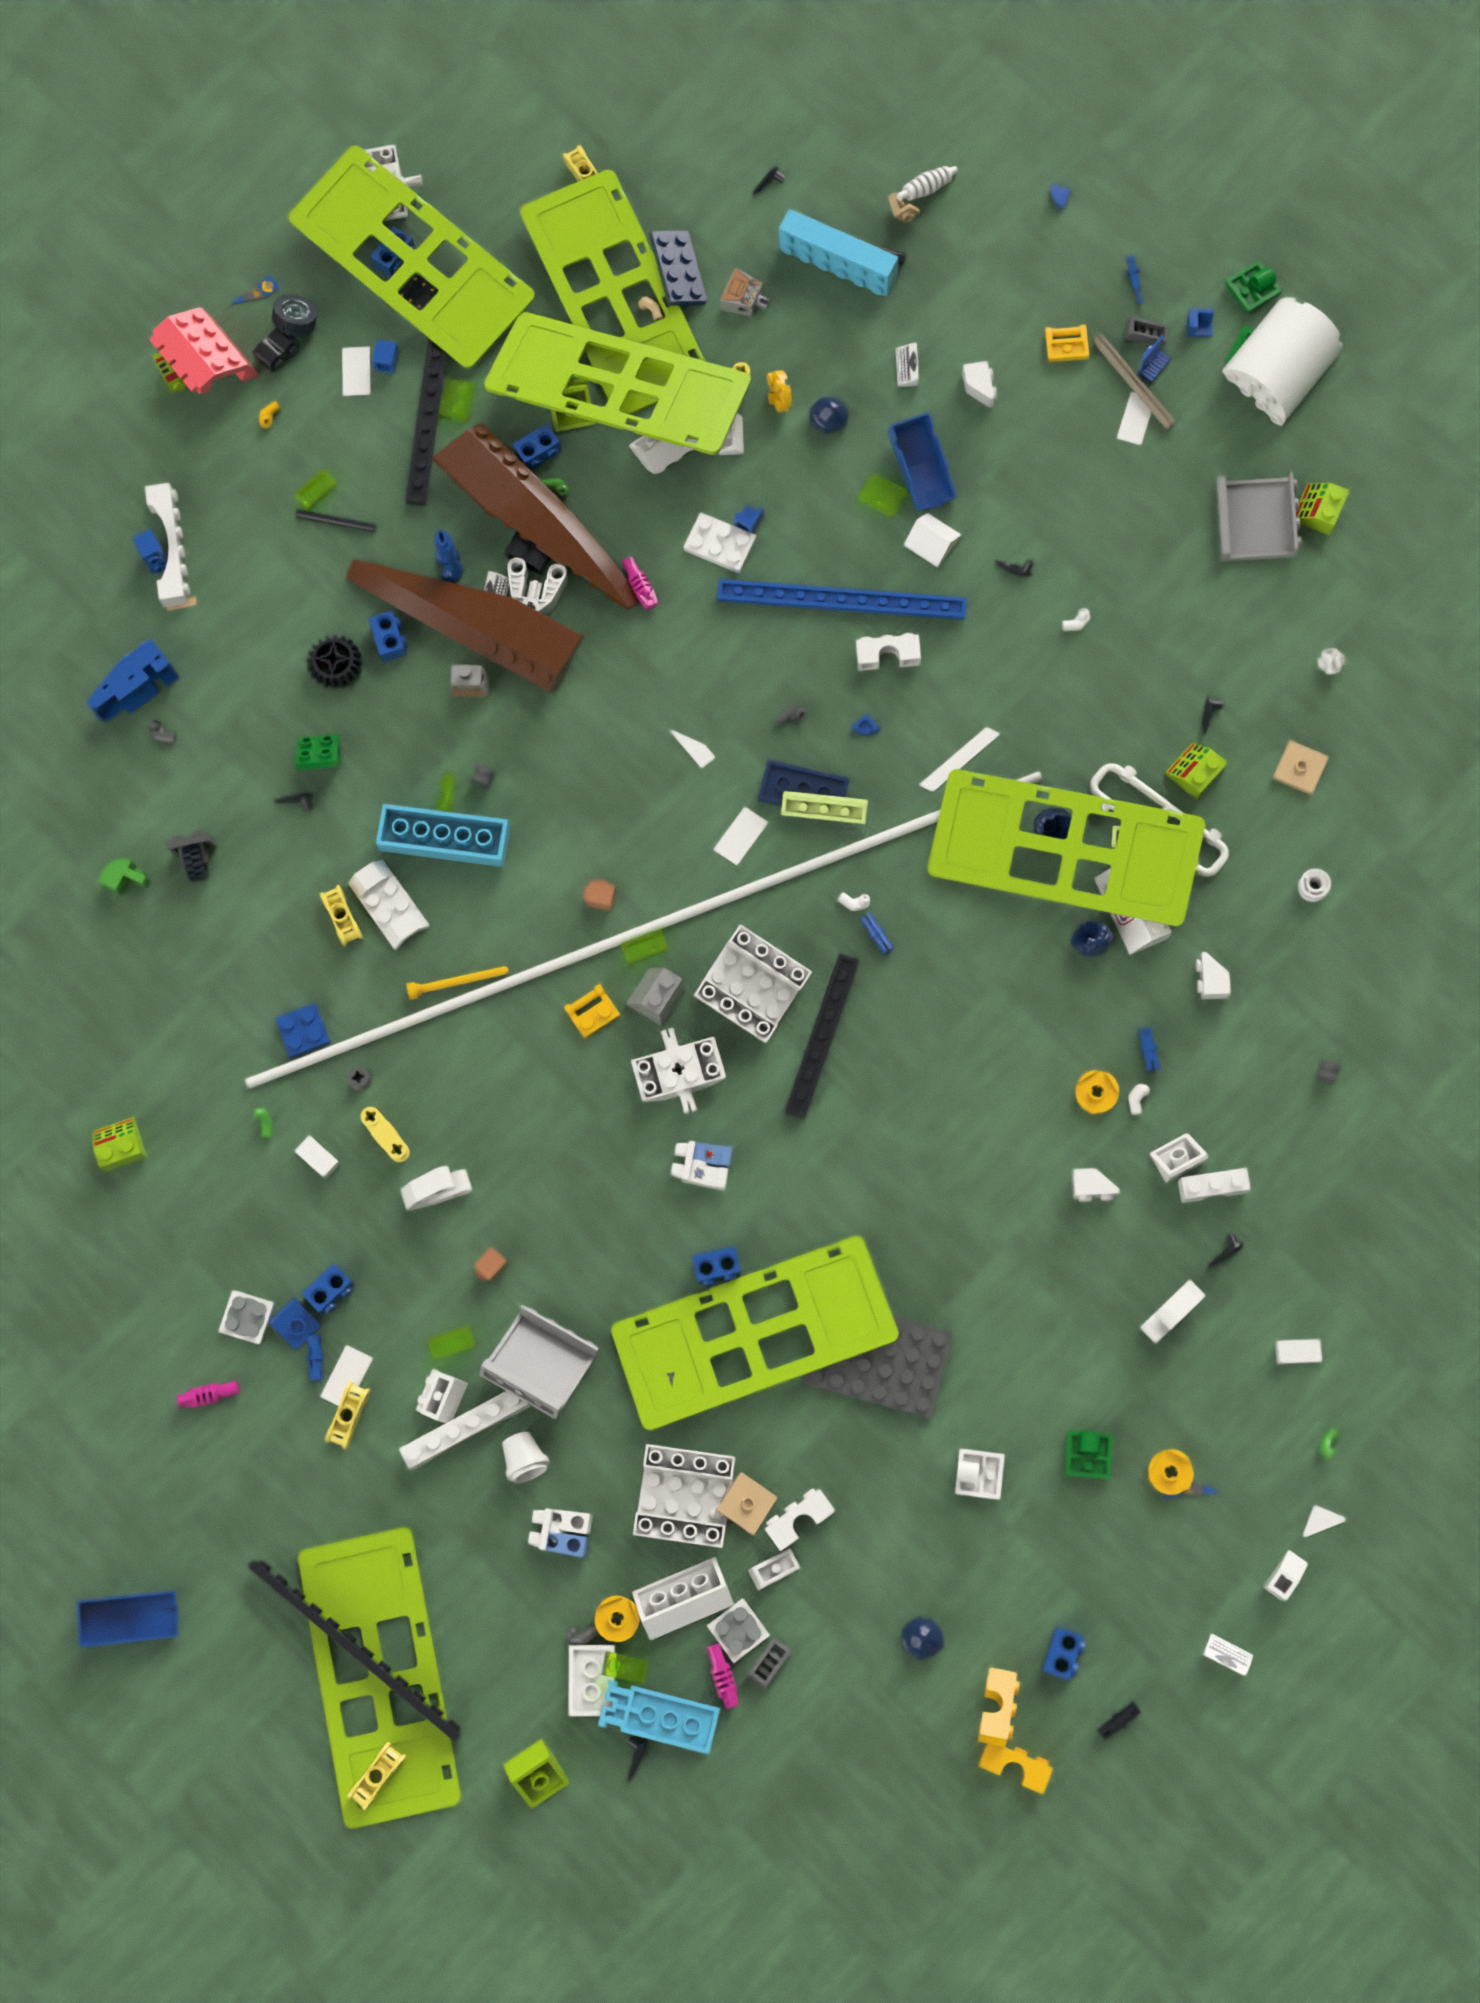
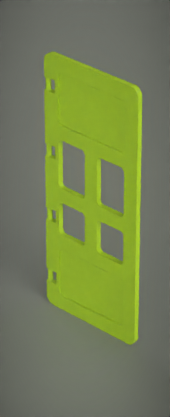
M351 146L288 215L290 223L464 368L474 367L535 298L532 288L512 274L510 270L475 241H472L464 232L429 203H426L418 194L359 146ZM369 162L376 167L373 172L365 167ZM415 200L423 206L419 211L411 205ZM401 204L406 206L433 229V232L417 249H412L383 225V222ZM371 236L378 239L404 261L403 265L386 282L382 281L354 257L356 251ZM461 239L469 244L466 249L458 244ZM444 242H449L468 258L451 278H447L428 262V259ZM415 274H420L439 290L422 310H417L398 294ZM508 277L516 283L513 288L505 282Z
M604 170L524 204L520 208L521 218L572 325L590 329L582 308L607 298L625 332V335L620 338L690 357L689 352L695 350L698 359L705 361L680 307L670 306L667 308L663 301L666 296L654 253L614 171ZM616 191L619 192L621 197L618 201H615L612 195ZM624 242H630L641 265L619 276H614L603 252ZM644 244L647 252L641 254L637 246ZM584 259H589L600 283L579 293H574L563 269ZM648 281L665 314V318L640 328L628 307L622 291ZM587 345L584 350L592 367L620 374L623 371L629 355L594 345ZM647 360L643 362L636 379L665 386L673 367ZM601 385L609 400L614 388ZM630 393L620 412L631 415L657 404L658 401Z
M523 312L518 315L484 385L486 391L512 397L522 402L561 413H569L575 415V417L621 430H629L639 435L715 455L720 452L750 386L751 377L748 373L533 313ZM587 345H594L629 355L625 367L620 374L579 363ZM648 360L673 367L665 386L636 379L644 361ZM576 377L614 389L606 406L601 407L563 396L570 379ZM508 388H512L518 390V392L513 393L507 390ZM633 393L658 401L649 419L620 412L628 394ZM567 405L576 406L577 410L567 408ZM627 421H630L633 423H637V426L634 427L631 425H627L626 423ZM687 438L697 440L698 442L697 444L687 442L686 440Z
M954 769L948 775L928 863V872L931 876L1170 926H1180L1185 921L1205 831V821L1200 816ZM973 778L985 780L984 787L972 785ZM1037 792L1050 793L1048 800L1037 798ZM1031 801L1071 809L1073 814L1067 838L1063 840L1020 831L1025 803ZM1103 803L1114 805V813L1101 810ZM1089 814L1121 820L1117 844L1114 849L1083 843L1082 840ZM1168 817L1180 818V826L1167 823ZM1023 847L1061 855L1062 863L1057 884L1048 885L1011 877L1009 873L1015 848ZM1083 859L1111 866L1107 889L1104 895L1077 891L1072 888L1079 860Z
M852 1236L838 1243L819 1248L775 1264L772 1267L753 1272L709 1288L706 1291L621 1320L613 1324L611 1328V1333L641 1423L649 1431L894 1343L899 1337L897 1326L865 1241L860 1236ZM840 1248L842 1254L829 1258V1251ZM776 1271L778 1277L765 1282L763 1275ZM789 1281L797 1299L798 1308L761 1323L752 1324L746 1311L743 1297L777 1283ZM712 1295L714 1301L701 1305L700 1298ZM722 1303L728 1304L736 1326L735 1332L708 1342L703 1341L695 1319L696 1313ZM645 1318L648 1319V1325L640 1328L636 1327L635 1322ZM805 1325L815 1349L814 1354L771 1370L768 1369L759 1347V1341ZM737 1348H743L752 1371L751 1377L725 1387H720L711 1365V1359ZM674 1372L673 1385L671 1386L670 1377H668L667 1373Z
M402 1527L302 1550L298 1555V1563L303 1591L306 1596L305 1601L310 1605L312 1602L318 1605L323 1610L321 1614L327 1619L332 1617L340 1624V1630L359 1627L364 1646L375 1654L373 1658L379 1663L381 1660L383 1661L377 1624L380 1621L397 1617H409L418 1664L415 1668L392 1674L396 1677L398 1675L402 1676L409 1682L408 1686L420 1684L423 1689V1695L426 1696L425 1702L430 1706L429 1694L436 1693L439 1708L444 1712L442 1716L447 1719L412 1531L409 1528ZM403 1554H411L413 1566L405 1567ZM309 1620L345 1825L348 1828L354 1829L457 1805L462 1795L451 1739L428 1719L397 1726L394 1721L390 1691L392 1689L369 1669V1676L366 1679L341 1685L338 1684L329 1636ZM423 1622L426 1636L418 1637L416 1624ZM371 1695L374 1700L378 1730L372 1733L348 1737L343 1721L342 1701ZM390 1742L391 1747L401 1755L405 1754L406 1758L380 1790L374 1802L364 1811L359 1803L353 1798H347V1795L375 1761L385 1744ZM450 1764L452 1778L445 1780L442 1766ZM376 1769L372 1772L371 1778L373 1782L379 1783L382 1780L381 1771Z

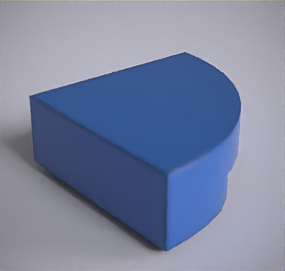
M1052 183V199L1057 207L1064 210L1071 189Z
M867 713L851 726L852 731L865 736L873 735L881 730Z

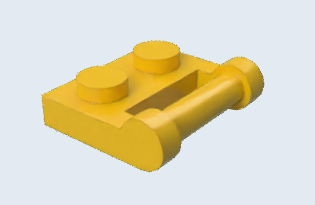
M1086 324L1079 325V327L1059 329L1045 327L1048 362L1089 359ZM1076 335H1079V336H1080V338H1067V339H1054V340H1053V337L1076 336Z
M600 984L596 985L594 990L576 1002L564 1006L565 1011L584 1039H587L621 1016ZM600 996L602 999L600 1003L580 1016L576 1015L575 1012Z

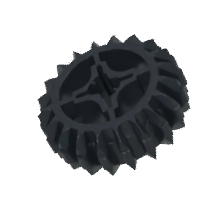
M337 634L333 635V639L326 635L325 641L318 638L319 645L312 644L314 651H308L310 658L306 659L309 665L307 670L311 673V678L316 679L318 685L323 683L326 689L330 684L334 690L337 685L343 689L346 682L348 685H351L350 679L357 680L358 677L355 673H361L362 671L359 667L363 665V661L360 659L362 653L358 651V645H353L352 639L346 641L344 635L340 639ZM339 649L348 652L350 657L340 655ZM337 658L338 662L336 661V663L332 665V662ZM319 667L329 669L331 675L323 673L319 670Z

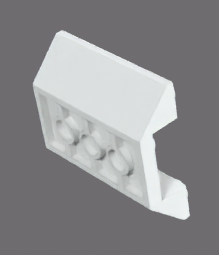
M740 924L693 996L764 1043H767L778 1026L777 1024L812 971Z
M646 1444L643 1463L644 1472L633 1535L723 1548L727 1518L717 1512L716 1508L733 1483L735 1457Z

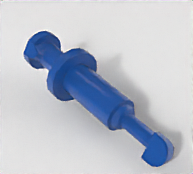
M1130 256L1125 259L1129 264V270L1126 273L1131 278L1133 290L1136 291L1137 303H1143V298L1140 297L1139 292L1141 288L1138 276L1140 268L1135 267L1136 257Z

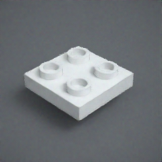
M960 1449L955 1494L1000 1500L1005 1454Z

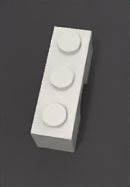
M905 633L895 637L883 635L880 638L862 637L860 640H856L858 671L879 669V657L884 653L895 654L899 660V667L919 666L921 663L919 634Z
M1247 1168L1181 1177L1178 1181L1182 1203L1200 1201L1217 1195H1225L1227 1197L1247 1194L1251 1190Z
M814 1488L803 1495L805 1500L797 1505L796 1502H793L784 1509L786 1513L779 1518L775 1515L766 1522L768 1527L765 1530L780 1551H783L799 1539L793 1530V1523L797 1517L808 1515L818 1525L835 1513L834 1508L820 1489L817 1491Z

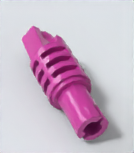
M634 557L625 558L622 561V565L629 575L628 581L636 597L646 610L657 607L658 601L646 574L639 570Z
M236 1380L221 1385L211 1383L188 1389L187 1393L177 1395V1402L181 1408L188 1406L197 1408L221 1401V1398L240 1394L239 1383Z
M720 1643L706 1647L712 1664L710 1672L713 1675L712 1678L715 1682L719 1699H722L726 1709L739 1705L736 1694L738 1692L737 1686L734 1683L730 1664L728 1665V1662H725Z

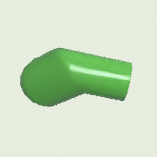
M560 478L541 480L549 489H553L560 496H567L570 492L569 486Z
M264 1108L254 1109V1120H261V1138H272V1120L267 1110Z
M1332 1427L1322 1438L1319 1447V1454L1327 1460H1330L1335 1455V1450L1331 1446L1340 1436V1433Z

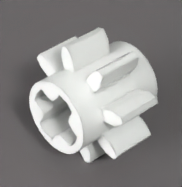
M1336 648L1324 650L1321 658H1318L1319 668H1322V671H1325L1326 674L1338 673L1341 671L1342 665L1346 664L1344 654L1338 652Z

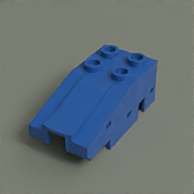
M929 412L892 424L887 431L899 469L917 512L939 507L957 498L938 436L935 437L933 431L934 424Z
M149 639L140 643L132 653L126 654L121 658L120 662L114 666L87 700V705L102 722H108L124 709L131 715L159 694V691L153 685L159 678L168 687L180 677L155 643Z
M176 1591L77 1601L79 1648L179 1637Z

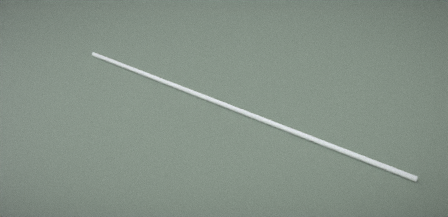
M1038 771L1017 779V781L1036 784L1043 781ZM940 810L245 1079L246 1084L251 1089L938 822Z

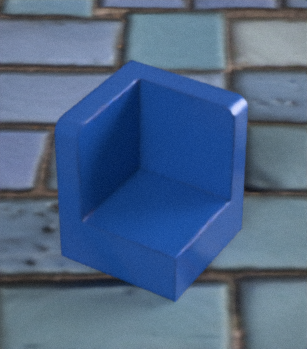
M1190 308L1187 317V337L1212 336L1214 309Z
M377 340L372 358L375 371L395 374L399 357L397 342Z
M745 506L742 513L737 512L734 516V526L753 534L764 517V508L759 507L758 510Z

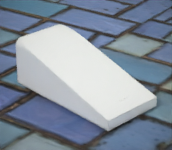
M310 1135L295 1150L302 1159L325 1179L341 1164Z
M1320 1339L1275 1342L1277 1365L1322 1362Z
M789 1548L752 1567L748 1572L759 1591L799 1570L800 1566Z

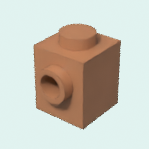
M590 880L589 887L585 886L583 892L586 905L612 911L617 892L616 887L610 885L605 880Z
M490 1247L473 1266L477 1269L475 1274L483 1282L489 1280L492 1283L509 1263L494 1248Z

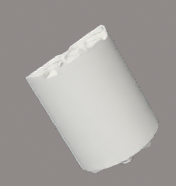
M1282 298L1223 368L1222 372L1230 382L1235 383L1245 396H1253L1256 399L1255 405L1260 410L1265 411L1275 424L1282 426L1341 353L1343 343L1339 342L1338 337L1340 333L1336 326L1319 309L1307 302L1300 304L1296 302V298Z

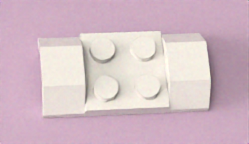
M383 860L371 862L355 873L349 881L348 885L395 951L413 934L430 927Z

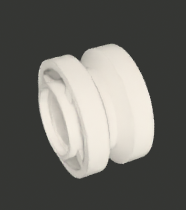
M1320 869L1306 871L1298 883L1300 896L1309 902L1322 900L1330 890V877ZM1309 882H1316L1319 885V889L1311 888Z

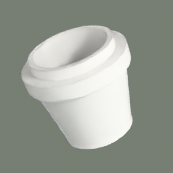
M530 1432L515 1434L502 1442L507 1467L505 1473L509 1481H514V1483L526 1482L540 1476L547 1470L550 1464L547 1455L542 1453Z

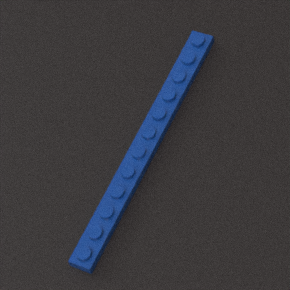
M719 579L717 601L957 620H965L967 605L966 597Z

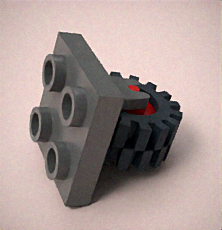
M204 830L192 832L191 836L175 835L171 837V840L165 841L167 850L175 856H180L182 868L187 872V877L191 883L209 879L207 867L210 863L207 849L217 847L216 839Z

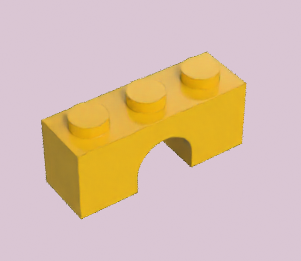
M989 1668L984 1697L995 1700L1000 1706V1711L996 1713L983 1712L980 1720L978 1742L1005 1747L1007 1740L1012 1739L1014 1726L1010 1725V1719L1015 1717L1017 1704L1013 1703L1014 1695L1018 1696L1020 1682L1016 1681L1017 1673Z
M988 1743L985 1744L977 1765L1000 1776L1007 1763L1017 1762L1023 1769V1778L1020 1784L1040 1794H1044L1053 1768L1048 1766L1050 1761L1039 1756L1034 1760L1027 1756L1028 1751L1015 1746V1749L1012 1750Z

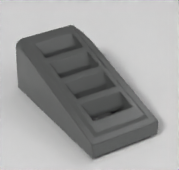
M1131 316L1125 324L1124 340L1155 344L1159 339L1157 337L1158 330L1160 331V336H1164L1162 345H1166L1169 325Z
M773 1638L746 1678L765 1691L792 1653V1650L776 1638ZM774 1647L783 1654V1657H779L771 1649ZM767 1655L777 1661L778 1664L775 1665L766 1658ZM763 1663L773 1671L769 1673L760 1665ZM758 1671L767 1679L764 1681L762 1678L756 1675L755 1672Z

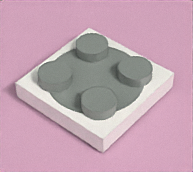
M232 1290L218 1332L261 1345L275 1303Z
M744 1598L707 1625L733 1663L770 1636Z

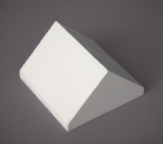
M927 513L916 520L904 546L938 568L960 539L961 534Z
M1188 1133L1150 1153L1152 1160L1166 1183L1203 1164L1208 1159V1154Z

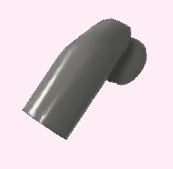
M789 706L775 719L783 726L789 719L804 720L807 717V711L803 707Z
M158 719L150 721L149 730L156 741L175 744V733L165 732L161 721Z
M594 1623L583 1632H577L573 1627L565 1631V1636L570 1644H586L599 1634Z

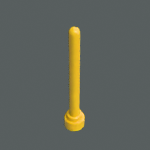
M506 966L422 985L420 983L415 984V982L407 983L409 999H418V996H422V993L506 975L509 969Z

